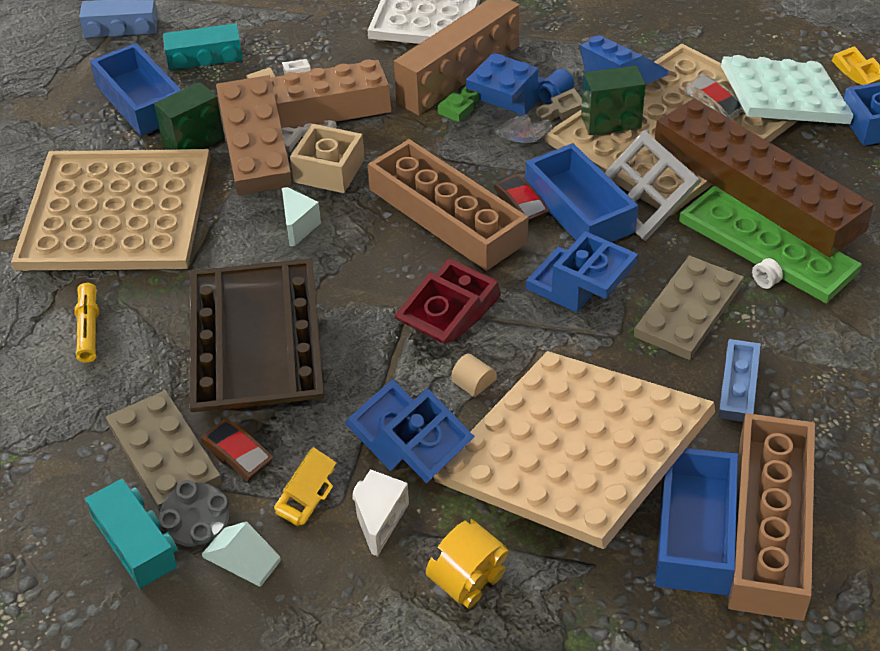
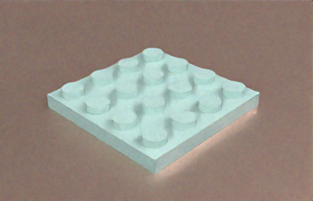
M734 55L733 57L723 56L721 67L747 117L851 124L854 114L846 102L843 101V97L820 63L815 61L801 63L791 59L776 61L766 57L751 59L741 55Z

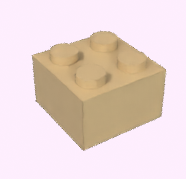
M311 124L290 156L293 182L345 193L365 160L363 134Z

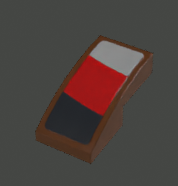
M515 175L495 183L493 186L503 201L528 216V224L546 217L550 211L539 194L520 175Z
M228 419L223 420L200 440L222 464L227 461L246 482L250 481L273 460V456L262 445Z

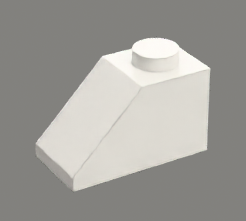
M370 470L365 479L356 484L353 491V500H355L357 518L371 554L378 556L409 505L408 483Z

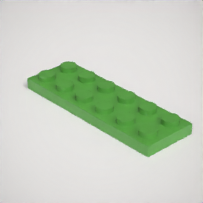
M715 185L680 213L679 222L754 264L761 263L766 258L775 260L782 269L783 280L826 304L856 277L861 270L862 263L841 252H837L831 258L827 257Z

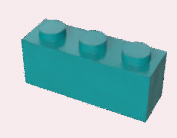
M237 23L163 33L164 49L169 71L243 60Z
M121 478L84 498L93 522L139 589L177 568L173 553L177 552L178 549L174 540L168 532L164 535L160 532L161 525L152 510L145 511L143 508L145 503L136 487L130 489Z

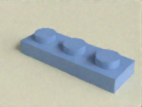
M728 340L718 418L744 422L745 413H754L761 343Z

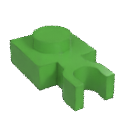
M465 86L460 95L453 92L438 105V114L460 122L474 110V103L480 100V93L476 91L470 93V89H467Z

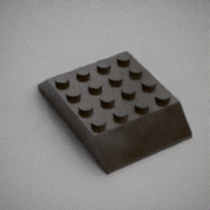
M312 258L191 271V413L324 398L319 319Z

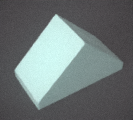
M286 187L282 188L289 246H296L321 224L319 203Z
M248 522L224 528L202 553L204 559L260 587L281 561L280 556Z

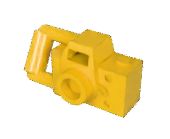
M316 448L310 449L275 504L276 515L296 526L304 525L319 501L325 500L333 485L327 477L334 471L336 462ZM321 486H324V490L320 495H318L317 492L319 491ZM290 497L305 507L303 512L286 504Z

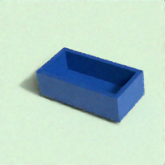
M135 43L90 60L97 88L137 133L143 136L159 129L154 103L181 91V89L140 46Z
M574 143L526 161L525 180L542 198L550 210L549 213L575 240L585 231L609 242L636 232L638 205Z
M686 448L663 476L655 586L729 596L735 571L738 454Z

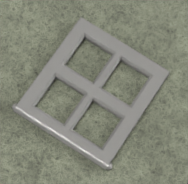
M648 129L643 130L605 172L613 180L623 169L637 182L627 194L634 202L646 191L661 205L644 224L637 218L636 233L644 241L654 233L701 182L695 174L650 136ZM645 145L659 160L642 178L628 163ZM669 167L684 182L666 200L651 185Z

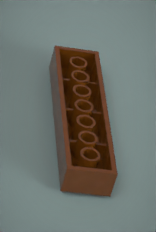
M693 98L656 121L655 140L685 167L827 257L831 258L867 231L874 206L873 203L701 101Z

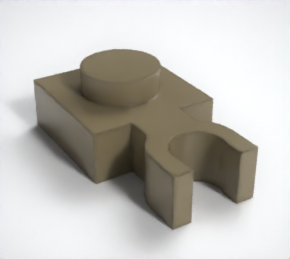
M573 88L552 97V104L541 105L536 108L537 116L541 117L543 125L551 123L557 117L564 121L581 110L582 98Z

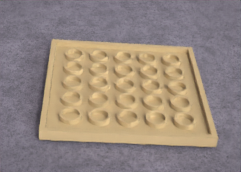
M209 149L49 151L11 261L14 271L188 269L211 159Z
M547 351L470 431L475 437L434 476V480L444 486L605 549L713 416L715 405L713 401Z

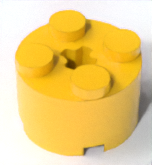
M471 519L469 524L465 520L458 524L439 544L438 548L442 551V554L437 561L432 557L430 558L426 567V576L456 602L470 609L482 596L481 589L488 582L492 585L496 584L504 575L506 567L502 563L507 558L509 550L476 521Z

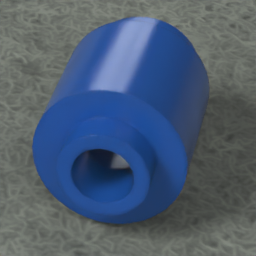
M564 69L554 71L539 85L538 96L540 100L545 104H552V97L573 89L575 83L572 75Z

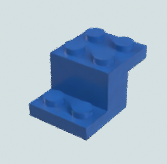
M492 53L466 79V88L479 92L480 100L525 116L540 100L538 88L545 78L538 76L539 68L501 54Z
M585 231L568 250L558 246L526 280V289L578 313L593 294L606 299L637 264L638 254Z
M394 379L389 381L345 422L351 431L390 471L404 460L425 483L430 481L475 437L428 388L413 400Z

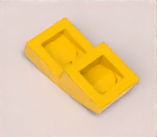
M855 46L834 54L831 61L856 83L865 85L880 82V65L874 57L866 60Z

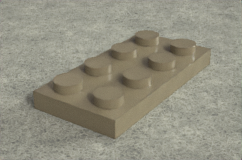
M689 255L636 325L634 337L690 360L741 288L744 276Z
M166 390L106 416L111 431L159 512L164 500L182 481L191 480L194 483H206L214 487L222 484L221 475Z

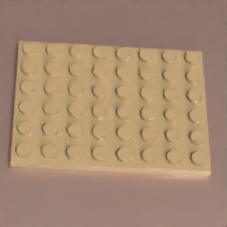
M680 44L654 61L668 69L669 75L646 84L641 129L588 135L580 110L545 134V142L556 149L574 143L605 173L643 130L648 129L649 135L655 139L656 121L693 98L768 142H771L799 120L747 117L742 106L729 115L710 96L691 85L696 79L704 75L726 89L739 102L721 67V63L684 44ZM644 145L628 165L643 178L657 163L659 158ZM668 167L651 186L667 200L684 180ZM623 169L612 180L628 192L637 184ZM692 172L701 182L669 216L673 215L713 184ZM646 191L640 197V199L657 209L661 206Z

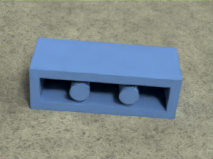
M155 0L82 1L79 19L84 38L154 34L157 32L158 12Z

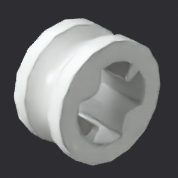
M771 258L764 259L752 269L754 280L765 289L771 288L783 278L780 265Z

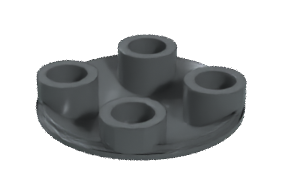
M191 480L182 481L162 504L159 517L164 533L168 532L174 542L182 546L197 547L208 544L228 524L230 516L228 500L219 489L210 484L194 483Z

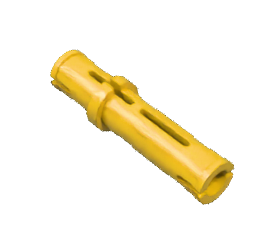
M82 283L77 288L78 303L74 310V315L77 318L76 359L83 363H89L96 359V318L99 316V307L96 304V286L91 283Z

